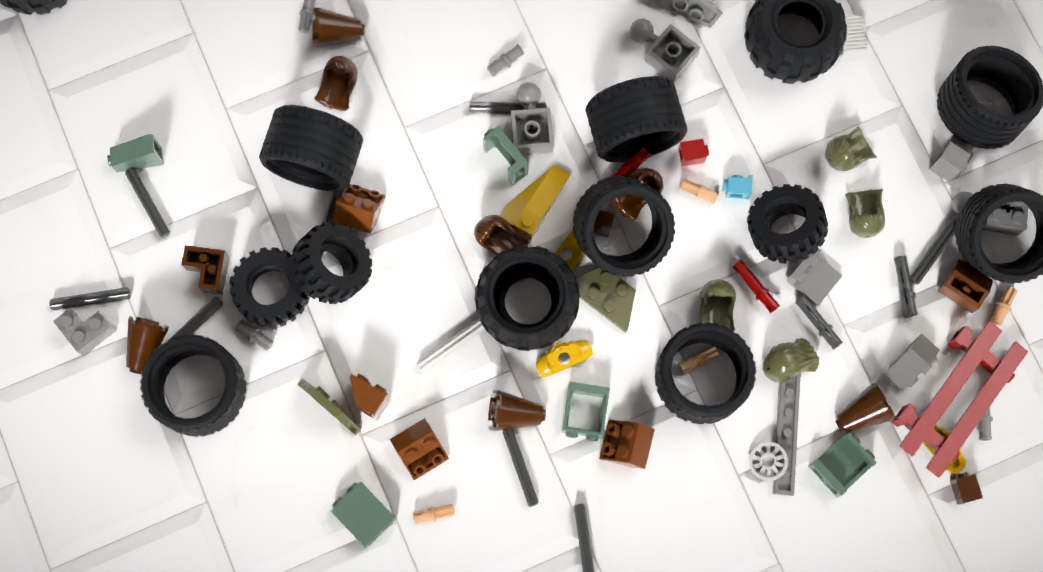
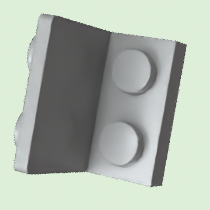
M819 248L815 254H809V258L803 260L786 280L817 306L842 277L841 273L818 256L822 251Z

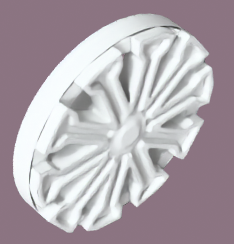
M763 442L751 451L749 466L753 474L759 479L774 481L782 477L786 472L788 456L780 445L774 442ZM764 446H766V453L762 450ZM774 446L775 449H774V451L771 453V447ZM756 451L761 454V457L755 455ZM779 451L782 452V455L776 456ZM785 459V463L777 462L779 460ZM757 460L760 461V463L753 464V461ZM775 466L782 467V471L779 472ZM762 467L761 470L757 473L756 469ZM767 470V477H763L764 472ZM772 470L776 473L774 477H772Z

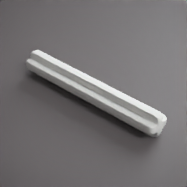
M476 320L418 361L417 366L419 369L425 372L485 328L480 320Z

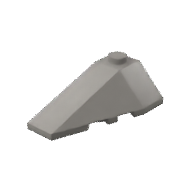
M645 0L654 8L670 11L671 14L681 15L689 18L690 21L709 28L723 14L711 0Z

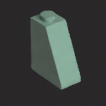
M147 134L110 147V155H107L109 166L116 172L127 171L130 168L136 170L164 165L162 146L153 134Z

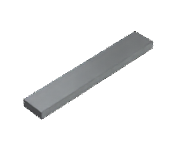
M801 373L786 382H779L775 443L780 445L787 453L788 468L782 477L773 481L772 494L794 496ZM779 451L776 456L782 455V452ZM785 459L779 460L777 462L785 463ZM775 466L779 472L782 471V467Z

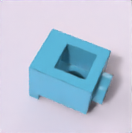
M732 175L728 179H723L722 191H725V198L749 200L752 194L753 175H748L747 178H743L741 175Z

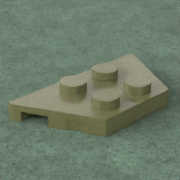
M600 268L577 277L580 299L624 333H627L636 289L619 276L607 273Z
M303 378L298 382L297 385L355 436L359 433L361 429L344 414L345 409L335 399L332 402L328 400L330 396L320 386L315 388Z

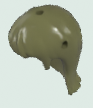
M859 126L847 135H840L830 140L825 149L827 162L837 171H848L868 159L877 158L864 138Z
M870 189L845 194L850 209L849 227L852 233L858 237H874L884 229L886 220L882 204L883 189Z
M715 279L708 281L701 289L699 295V323H718L720 326L724 325L735 331L733 310L736 292L729 282Z
M800 338L796 339L793 343L785 342L773 346L764 357L762 370L770 380L783 383L802 372H816L820 364V357L814 352V346H811L807 339Z

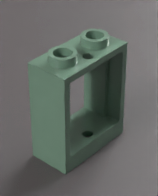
M569 381L561 433H566L565 436L570 438H578V435L586 436V440L598 441V438L602 439L610 387ZM573 393L602 398L598 431L568 427Z

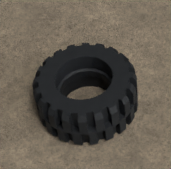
M783 184V187H772V190L763 192L761 198L757 197L754 201V206L752 205L748 211L747 224L753 244L763 257H768V260L773 262L778 260L779 263L786 264L787 261L796 263L799 259L805 260L809 258V254H815L818 251V246L821 247L824 244V237L828 234V221L823 203L816 193H812V190L807 187L802 189L801 185L794 184V186H790V184ZM796 214L805 218L803 224L795 231L776 233L770 230L772 224L782 216Z
M326 222L314 226L298 241L291 254L290 261L293 263L291 270L296 275L294 277L295 281L300 283L301 289L304 292L307 291L311 298H318L319 302L322 303L329 301V304H337L338 302L343 303L366 286L372 274L371 267L373 264L372 259L369 258L371 253L369 248L365 247V241L358 237V233L350 231V228L345 225L341 227L339 223L332 222L330 224ZM320 251H326L337 258L342 266L343 276L336 275L326 268L322 262Z
M263 247L260 248V252L256 253L255 250L249 252L250 257L247 259L243 256L239 260L241 265L239 267L235 265L233 269L234 276H230V284L232 285L229 288L230 295L233 297L232 301L238 311L248 321L254 322L257 326L261 327L264 325L268 328H275V325L282 327L286 325L287 321L291 320L293 322L296 320L295 316L298 313H303L305 310L304 305L308 304L310 298L308 297V292H304L301 289L300 283H297L294 279L296 275L291 270L293 263L290 261V252L286 250L280 251L276 247H272L271 250ZM265 272H282L289 281L286 295L274 304L263 305L258 303L252 295V288L256 279Z

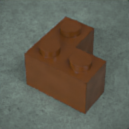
M185 245L181 265L187 271L201 272L198 288L203 293L223 295L230 258L225 250Z

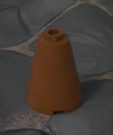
M314 7L313 15H315V19L312 20V46L317 47L360 40L361 36H364L365 24H361V20L320 7Z
M129 316L126 367L129 368L131 373L141 374L144 364L148 361V357L151 356L155 349L159 348L170 326L164 324L163 328L159 326L157 321L136 317V320H133L134 318Z
M874 383L836 415L838 419L835 420V423L840 431L845 430L847 433L896 419V416L891 406L888 405L883 392Z
M493 390L492 393L496 395L490 398L488 420L492 421V426L488 425L490 431L541 425L542 421H545L546 409H543V405L501 390Z

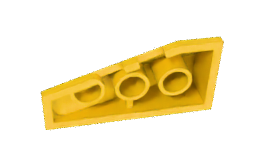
M555 165L551 166L506 205L500 217L508 221L518 234L532 241L571 174Z

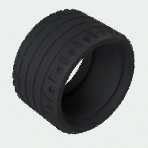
M980 46L967 52L942 83L937 93V110L945 127L964 143L980 149L1002 148L1013 142L1039 114L1043 107V81L1035 67L1017 52L1000 46ZM967 81L982 82L996 89L1007 100L1013 115L999 114L986 108L974 97Z
M661 76L639 77L612 85L594 95L585 107L598 157L607 162H626V159H631L642 148H645L650 156L659 154L681 142L688 131L673 81Z
M284 105L276 108L259 154L262 165L283 179L312 189L338 192L348 188L364 141L359 130L349 122L315 108L301 105Z
M612 176V178L607 177L597 181L595 185L592 184L585 191V194L581 195L580 200L576 204L577 208L573 213L574 237L577 239L576 242L582 252L600 269L616 276L632 277L635 274L641 275L650 271L651 268H655L657 264L663 261L664 256H667L668 251L672 247L671 243L674 241V214L671 213L672 209L667 200L657 190L632 177ZM629 194L643 197L649 206L652 216L651 231L643 245L627 255L614 256L601 252L594 238V223L602 207L611 199Z
M1007 183L996 184V186L990 185L974 193L967 203H964L963 208L959 211V217L956 219V245L959 246L958 250L961 256L973 268L1003 283L1019 284L1023 281L1029 282L1040 275L1042 276L1043 195L1033 190ZM1016 201L1024 202L1032 211L1036 221V234L1031 247L1025 254L1014 261L1001 264L990 262L981 244V233L986 219L999 206Z
M701 322L684 327L667 342L655 367V386L658 388L657 393L660 400L665 403L664 406L672 414L675 413L676 417L686 422L691 421L693 424L716 423L733 414L750 396L756 381V362L753 360L754 355L749 345L747 346L746 341L741 335L733 332V329H729L724 325L720 326L718 323L706 322L702 324ZM698 343L710 344L728 355L736 371V386L732 396L727 401L718 405L706 406L694 403L681 394L673 380L672 364L676 353L684 347Z
M190 334V336L182 335L176 336L172 340L169 339L159 345L157 350L153 351L151 356L148 357L147 363L143 366L140 392L143 394L141 397L144 405L149 409L148 412L153 418L175 432L194 437L215 434L214 432H219L229 426V423L233 422L236 416L239 415L240 408L242 409L246 398L245 393H247V383L244 379L243 369L228 350L209 337L205 338L202 335ZM195 355H206L219 360L225 374V388L218 404L211 411L195 418L175 416L168 408L164 396V385L171 369L178 362Z

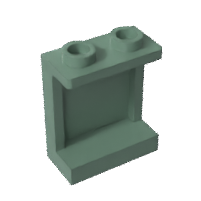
M499 126L495 129H489L483 137V150L487 153L494 147L498 149L511 165L508 167V181L513 186L528 175V161Z
M849 432L840 437L809 466L837 498L843 496L849 487L877 464L874 460V454L868 449L865 450L860 445V439L855 434H850Z
M355 482L348 488V494L343 499L339 497L332 504L333 509L330 512L365 548H368L397 518L362 482L358 484Z

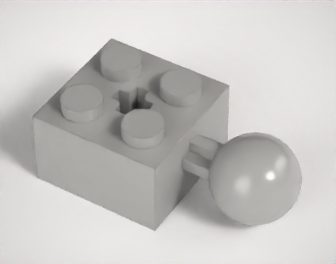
M644 18L635 20L629 29L630 36L635 42L651 45L645 53L644 61L664 77L673 81V83L679 79L698 57L701 49L698 44L671 23L659 37L654 33L653 24Z
M533 82L522 83L516 91V98L524 106V110L511 111L513 144L522 155L553 153L554 140L551 108L536 109V104L541 99L540 88ZM530 130H533L535 134H530Z
M964 191L955 195L952 200L953 211L959 215V211L963 208L964 203H967L968 199L974 194ZM1020 201L999 206L986 219L982 230L1020 235L1027 229L1028 206Z

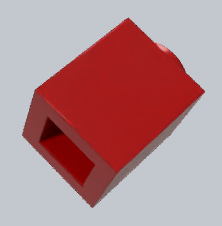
M704 139L680 142L678 146L681 167L703 164L707 156H709V148L707 144H704Z

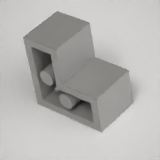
M952 135L929 170L948 182L954 177L958 178L968 168L969 161L974 155L971 152L974 147Z
M69 308L53 320L54 324L76 352L82 356L87 355L117 331L106 316L99 311L83 322L78 314Z
M921 333L887 368L884 374L901 390L907 386L911 388L919 380L918 376L921 373L925 375L933 367L932 365L938 360L936 355L940 349Z

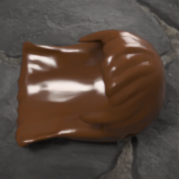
M335 56L329 59L324 67L321 86L316 96H314V100L329 109L341 112L347 111L350 108V96L355 88L358 77L356 65L344 56Z
M641 168L632 171L627 176L640 180L657 190L660 194L663 191V178L657 170ZM628 194L612 199V203L615 204V208L619 210V213H622V217L630 220H637L642 208L647 204L643 197Z
M498 215L483 217L474 228L476 241L494 255L513 249L515 246H528L529 244L528 238L518 234L508 221Z

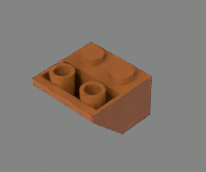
M350 184L336 201L332 222L371 233L377 224L386 195L380 194V192L361 188V186L356 184Z
M958 259L938 289V292L970 313H974L980 309L990 293L993 280L966 262Z
M351 373L349 378L356 406L361 412L378 421L391 401L386 392L387 390L378 384L375 386L370 385L369 379L359 373L357 376Z
M425 418L389 439L413 480L418 479L449 460L448 455Z
M609 419L599 459L627 467L646 469L655 429L638 422Z

